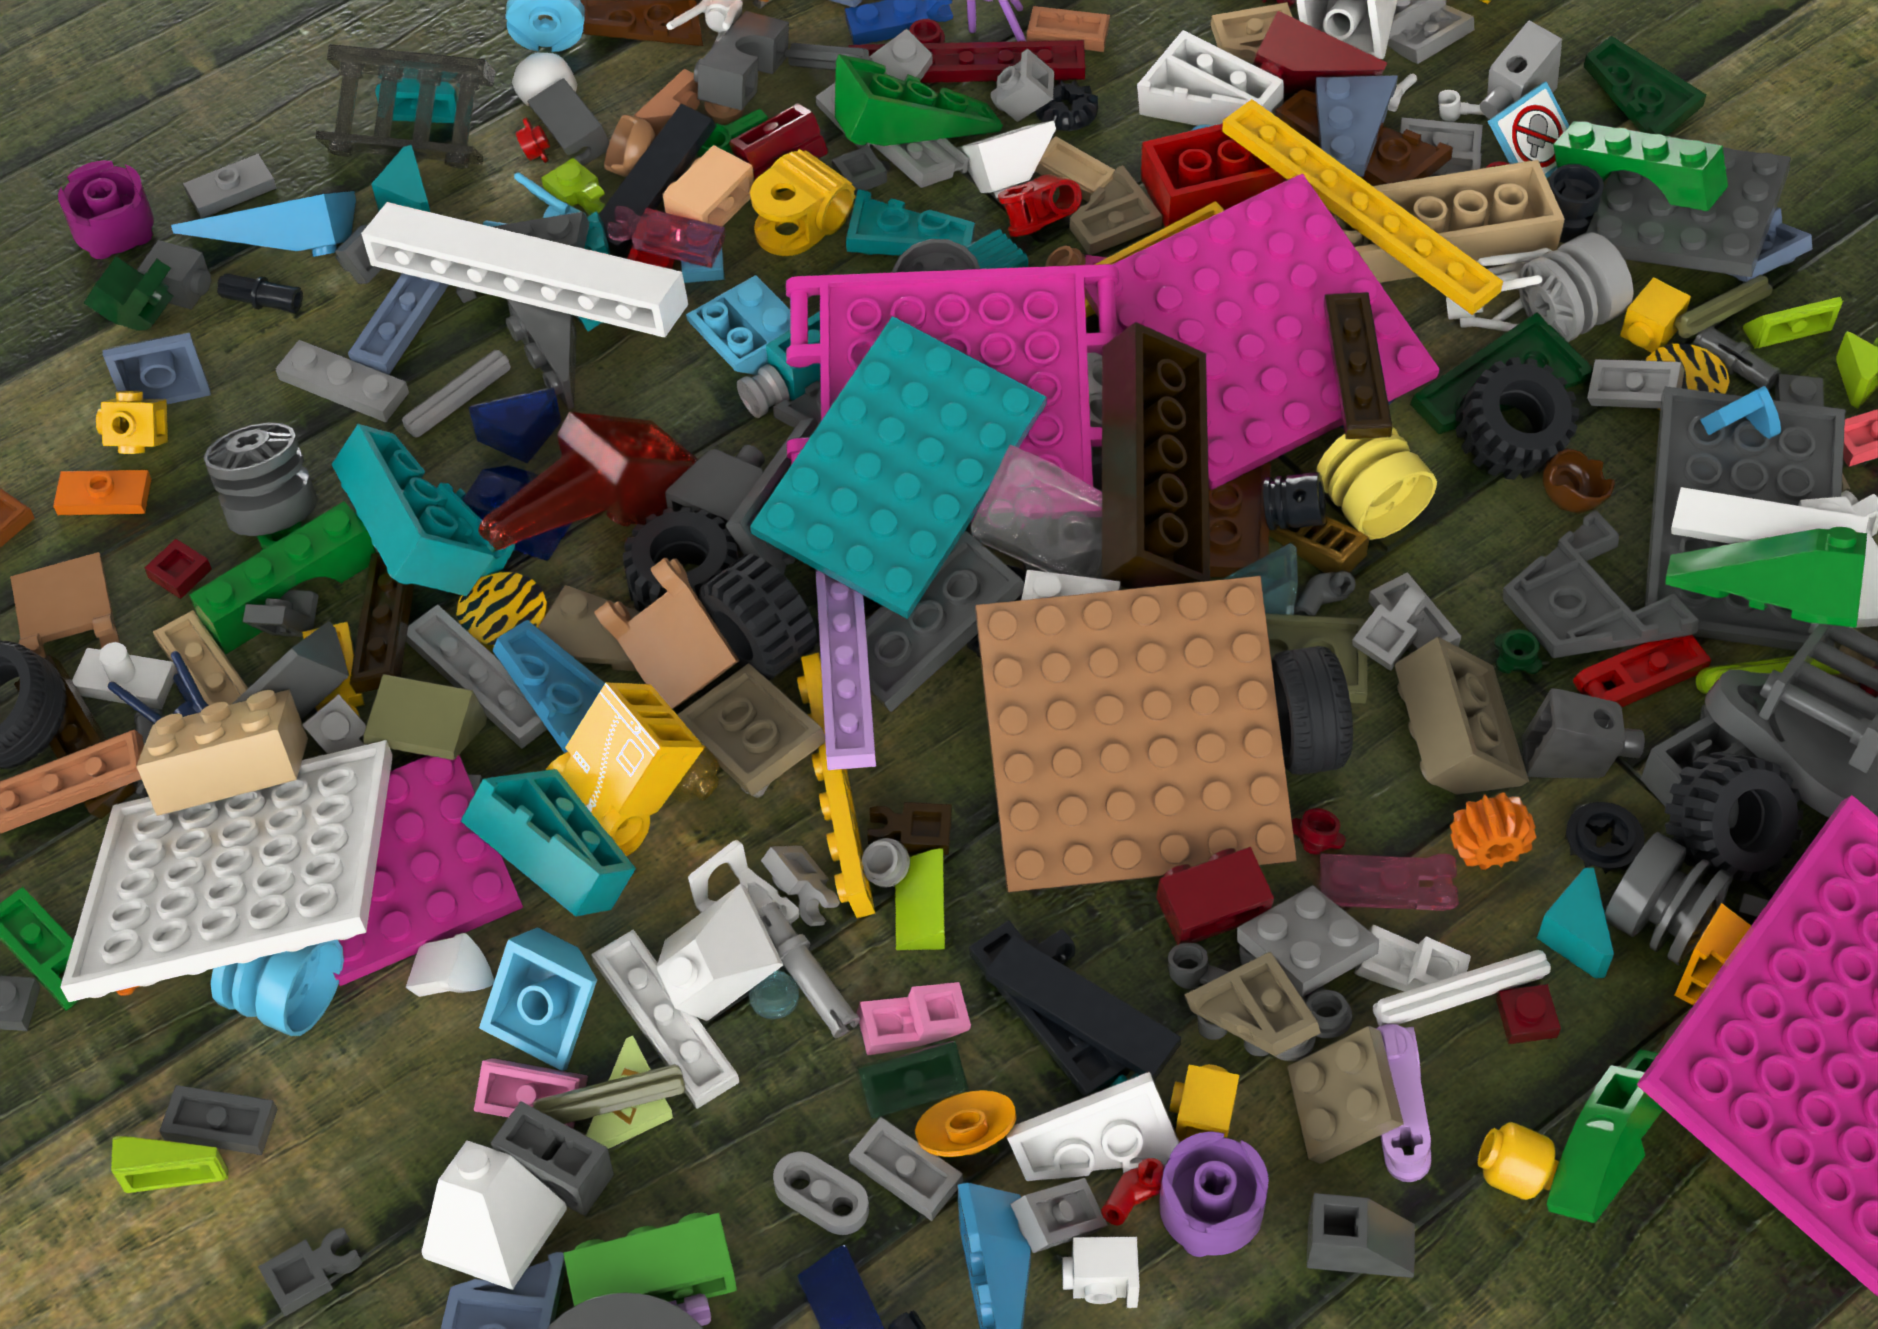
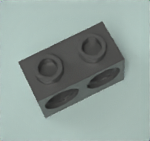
M522 1101L519 1102L491 1141L494 1150L514 1157L561 1198L567 1207L584 1216L587 1215L614 1175L606 1146Z

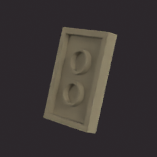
M749 663L678 714V717L705 747L703 751L751 796L758 793L825 743L823 729Z

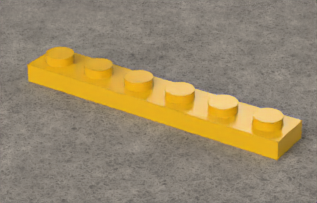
M818 652L801 657L804 675L797 677V683L803 703H810L811 714L807 715L823 729L825 734L821 656ZM825 742L818 747L819 752L811 754L816 777L818 781L824 780L826 792L819 793V800L825 820H832L834 832L826 834L829 851L834 862L840 860L842 873L834 875L835 885L841 903L849 901L856 918L875 914L870 883L863 872L862 856L864 852L847 769L828 770Z

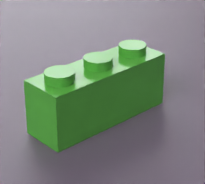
M706 1213L689 1214L681 1218L676 1224L660 1228L654 1226L639 1227L630 1231L626 1237L606 1242L600 1239L588 1240L577 1245L575 1250L563 1253L574 1306L586 1300L613 1293H639L654 1296L667 1302L676 1300L677 1304L685 1303V1297L700 1293L705 1294L708 1299L737 1291L719 1213L711 1215Z

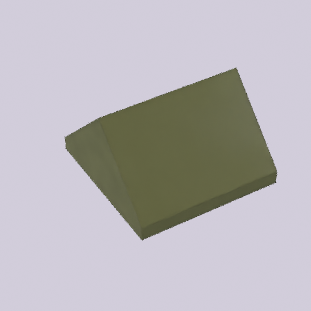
M383 674L364 732L363 744L387 740L390 749L455 760L484 728L487 716L473 690Z

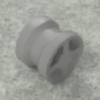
M770 364L759 368L757 375L754 377L745 376L737 381V390L742 402L756 418L767 414L769 407L772 405H777L785 399L789 401V392L783 378Z

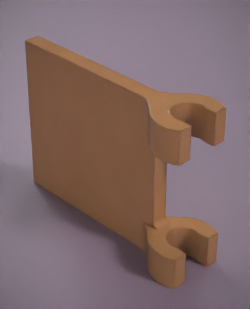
M99 552L10 576L20 631L19 644L45 658L44 643L93 629L96 638L99 637L101 649L109 643H121L113 617L102 557Z
M664 558L650 568L657 581L667 590L663 596L632 619L621 601H617L615 604L607 601L595 610L594 613L600 623L617 639L645 684H651L674 710L739 662V659L691 588L683 566L677 559H672L669 562L668 558Z

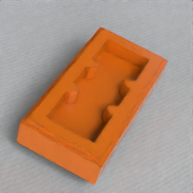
M148 470L61 471L53 507L57 515L145 514L152 479Z

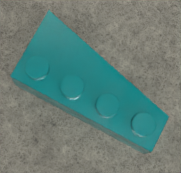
M357 424L331 465L341 481L342 488L348 494L355 507L357 516L362 520L368 531L372 544L382 557L388 574L402 584L408 585L413 583L467 596L495 555L486 545L477 547L469 537L473 532L472 527L464 518L458 517L455 520L447 511L444 505L448 498L439 488L421 479L425 470L395 434Z

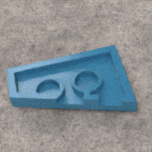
M526 620L499 636L494 645L493 652L562 751L566 753L568 752L565 748L605 683L530 621Z

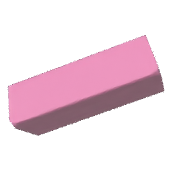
M494 1058L483 1060L474 1111L509 1118L520 1101L533 1107L536 1099L586 1087L588 1076ZM575 1121L565 1125L573 1129Z

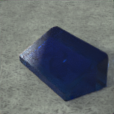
M846 1245L835 1248L797 1275L820 1329H884Z

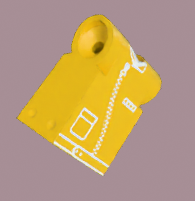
M606 682L565 748L568 752L552 761L546 770H558L608 835L611 836L623 853L629 856L643 843L650 827V815L660 810L705 747L651 684Z

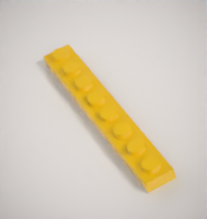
M1253 99L1223 119L1222 132L1289 180L1303 173L1328 210L1471 315L1501 293L1503 280Z

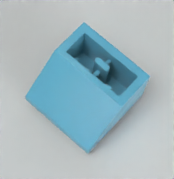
M757 275L686 314L687 321L735 371L757 375L759 368L768 364L766 344L790 330V309Z

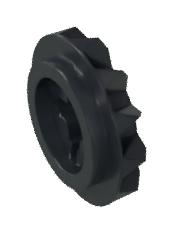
M1059 79L1053 89V100L1037 109L1035 113L1042 123L1054 121L1056 130H1078L1089 125L1096 118L1098 113V96L1092 94L1090 86L1079 87L1077 80H1074L1071 84H1064ZM1062 100H1068V102L1072 104L1070 111L1068 110V107L1065 106L1063 102H1061Z
M1593 802L1578 808L1571 815L1567 823L1564 838L1568 840L1570 845V856L1577 855L1583 860L1585 868L1593 865L1602 868L1605 874L1615 868H1621L1625 871L1641 851L1645 842L1643 828L1637 818L1625 808L1608 802ZM1610 827L1613 828L1611 843L1607 842L1604 847H1597V836L1607 832Z

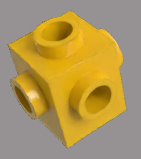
M116 391V398L101 402V409L98 410L96 415V428L98 433L102 435L103 446H118V453L139 454L145 453V447H155L167 443L166 399H143V391Z

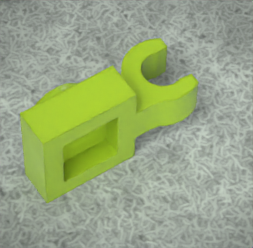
M574 158L541 177L544 190L572 207L579 204L589 215L596 211L599 214L605 206L599 199L605 193L599 186L598 177Z

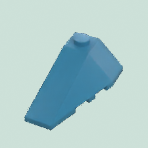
M354 191L321 194L171 225L175 234L291 251L311 249L313 257L335 253L337 250L336 244L344 243L351 236L356 197Z

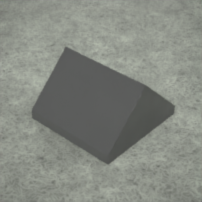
M328 621L296 644L232 704L247 701L251 695L260 691L273 690L274 693L290 689L300 719L302 720L349 677L335 627Z

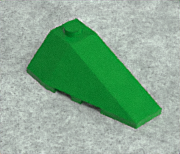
M841 54L836 59L835 119L845 132L846 138L855 144L866 145L870 143L888 146L1000 132L1003 124L988 103L947 88H941L940 92L936 93L927 85L920 83V78L907 74L905 81L884 74L886 66L874 61Z

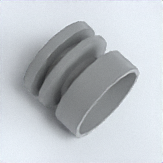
M1594 232L1582 234L1562 244L1558 250L1547 252L1540 258L1525 263L1519 272V278L1536 275L1542 277V282L1539 284L1519 288L1520 299L1527 316L1530 317L1538 312L1547 324L1551 325L1567 342L1577 338L1579 334L1589 332L1594 325L1604 324L1625 313L1632 303L1634 294L1632 277L1624 258L1609 240Z

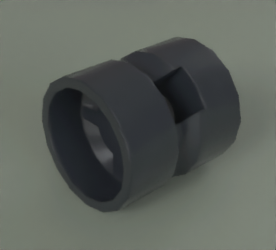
M1567 164L1557 168L1551 174L1549 180L1550 188L1565 219L1559 241L1561 243H1566L1582 234H1586L1594 213L1598 212L1604 189L1603 179L1595 170L1579 164Z

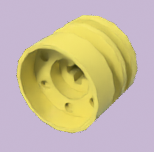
M1394 427L1392 428L1391 437L1346 439L1345 434L1342 435L1324 453L1316 470L1322 476L1325 493L1329 494L1335 505L1342 507V512L1351 525L1368 536L1369 540L1385 538L1412 522L1427 507L1435 494L1437 485L1434 474L1417 454L1410 452L1407 442L1398 435Z

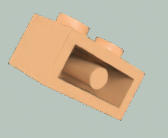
M713 145L702 157L697 158L676 182H672L663 194L667 224L683 228L684 233L700 241L710 240L751 199L750 190L754 182L753 166Z

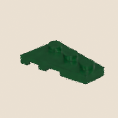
M1609 36L1586 55L1583 67L1640 132L1668 136L1704 106L1707 94L1613 36Z

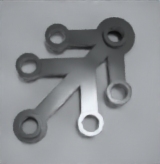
M1179 944L1172 948L1168 955L1169 975L1182 988L1191 989L1198 987L1200 984L1205 985L1229 973V971L1208 965L1207 952L1198 944ZM1240 944V963L1242 965L1256 959L1255 956L1249 954L1250 952ZM1321 986L1306 995L1305 998H1302L1318 1022L1321 1033L1316 1035L1317 1037L1334 1038L1348 1031L1352 1024V1009L1340 993L1325 990ZM1198 1015V1031L1204 1038L1216 1040L1227 1034V1030L1216 1024H1208V1020ZM1244 1040V1047L1248 1053L1254 1056L1269 1054Z

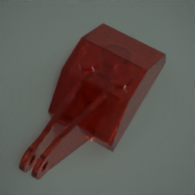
M569 412L557 434L562 457L504 504L489 513L480 523L478 532L482 538L489 541L491 546L497 550H502L526 538L608 510L606 515L619 525L626 527L630 526V524L645 525L646 517L655 514L657 517L663 515V510L668 509L665 492L699 459L652 420Z

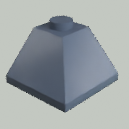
M190 333L133 342L103 350L104 360L117 391H143V399H166L167 404L211 395L210 386Z

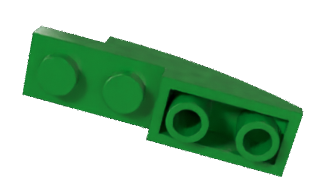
M1640 1049L1626 1068L1611 1065L1598 1082L1581 1111L1562 1153L1547 1200L1549 1212L1596 1223L1646 1156L1641 1139L1664 1109L1636 1084L1659 1053Z

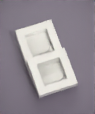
M1372 925L1369 931L1379 939L1378 954L1356 966L1354 974L1405 992L1467 972L1471 956L1429 937H1425L1417 944L1376 925Z

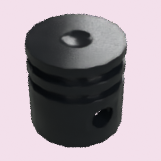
M1320 472L1287 475L1286 480L1283 476H1276L1275 481L1272 477L1264 479V510L1269 530H1277L1278 525L1280 529H1288L1289 524L1292 528L1325 525L1326 502Z

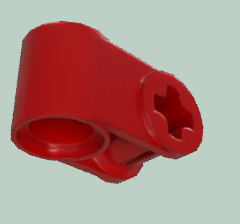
M1046 174L1025 184L1002 191L998 194V199L1006 208L1010 222L1008 227L1009 235L1011 237L1029 235L1047 224L1076 212L1082 200V192L1079 185L1073 180ZM1059 187V198L1054 203L1053 194L1056 188Z

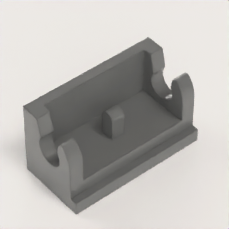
M564 78L527 101L532 111L540 118L567 156L587 146L584 153L574 158L580 164L585 165L607 152L609 140L602 125Z

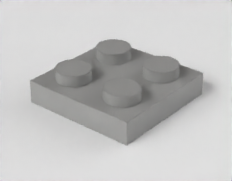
M1313 885L1237 927V942L1256 958L1271 951L1302 998L1378 954L1379 939Z

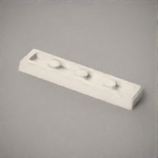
M1681 487L1672 522L1671 534L1734 544L1818 528L1848 527L1856 532L1866 533L1869 517Z
M634 929L591 954L593 963L665 1065H679L685 1083L684 1092L696 1109L739 1083L737 1072L698 1018L675 1009L656 968L657 961Z

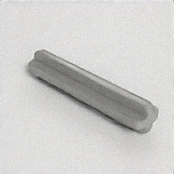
M493 350L406 414L402 419L404 428L415 438L422 436L507 373L511 368L507 356L500 350Z

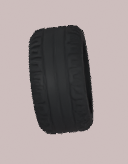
M1 640L0 687L14 678H20V690L16 704L8 717L0 724V769H10L23 765L25 762L35 758L53 740L64 718L67 696L65 684L60 673L48 660L21 644Z
M1322 646L1286 650L1275 654L1271 663L1285 768L1292 774L1298 775L1342 768L1349 760L1352 752L1353 719L1347 682L1337 656L1328 648Z

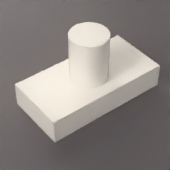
M113 642L105 645L101 650L87 648L72 682L81 696L125 703L108 689V683L113 681L148 707L162 710L174 682L173 676L178 672L174 662L129 655L123 644Z

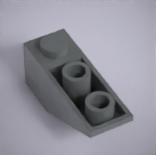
M507 299L511 316L506 318V324L513 339L516 342L519 340L523 341L525 344L524 350L531 366L534 369L541 368L545 385L551 390L553 397L559 395L568 410L574 408L577 334L573 315Z

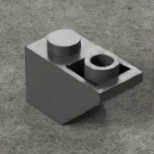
M1314 1193L1308 1217L1307 1268L1407 1278L1414 1277V1223L1369 1198Z

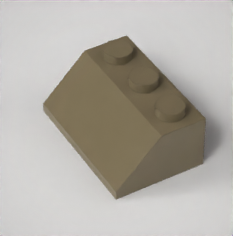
M1436 637L1394 664L1399 679L1397 685L1398 692L1406 704L1410 718L1409 730L1417 742L1422 759L1420 761V769L1429 783L1458 795L1518 787L1529 782L1493 665L1440 637Z

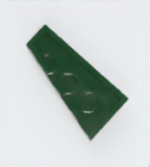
M1536 312L1413 396L1410 405L1438 434H1442L1456 429L1460 422L1455 420L1456 411L1461 406L1459 404L1481 374L1486 369L1489 370L1496 362L1502 361L1505 364L1509 358L1519 357L1521 364H1524L1528 358L1537 360L1538 367L1543 368L1545 365H1548L1554 369L1551 373L1557 379L1562 376L1568 382L1564 387L1565 389L1590 381L1593 367ZM1500 405L1501 412L1514 408L1510 405Z

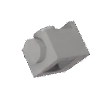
M1026 49L1022 52V58L1019 63L1007 67L997 77V88L991 92V99L994 105L1000 111H1005L1015 121H1020L1053 100L1054 71L1029 49Z

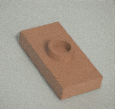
M1033 6L1027 30V41L1084 40V50L1104 52L1110 26V15Z

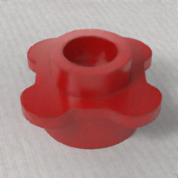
M527 117L524 118L525 128L516 132V137L523 152L530 161L541 156L544 163L549 162L545 149L551 146L544 130L540 125L533 128Z

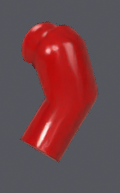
M1146 1158L1139 1163L1138 1168L1125 1172L1101 1209L1103 1218L1112 1225H1121L1125 1222L1134 1206L1160 1194L1165 1165L1158 1159Z

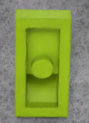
M1847 331L1837 353L1836 361L1850 404L1859 409L1878 388V337L1871 344Z

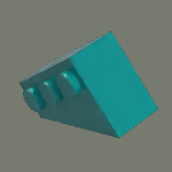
M557 769L484 778L461 819L463 824L575 917L612 910L636 869Z

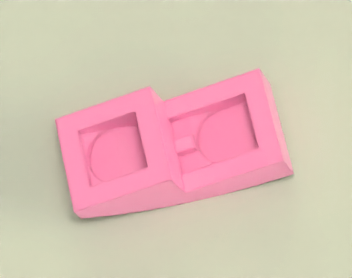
M959 982L912 987L908 997L860 1002L857 1009L867 1056L938 1042L969 1031L971 1027Z

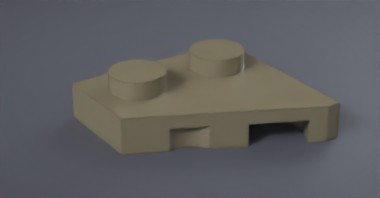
M1123 165L1116 168L1113 172V180L1104 189L1098 187L1090 196V201L1086 205L1081 206L1070 217V230L1088 255L1096 254L1162 226L1161 213Z
M1271 951L1185 994L1188 1007L1193 1013L1274 1056L1321 1033L1316 1018Z

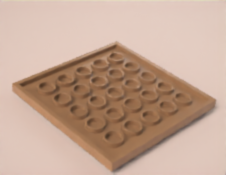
M1260 576L975 606L1007 893L1161 877L1168 870L1182 864H1189L1191 867L1208 862L1211 856L1229 848H1234L1237 852L1251 847L1259 866L1297 861Z

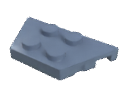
M555 1252L549 1254L548 1261L528 1267L513 1290L478 1279L450 1287L441 1329H547L555 1321L564 1281L566 1265L563 1253Z

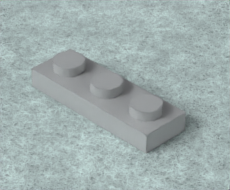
M298 340L275 368L279 380L383 422H387L409 394L405 381L301 340Z

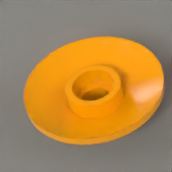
M979 1090L960 1093L940 1101L921 1116L915 1129L917 1142L923 1150L937 1156L955 1157L977 1154L994 1145L1010 1132L1016 1122V1109L1010 1098L998 1092Z

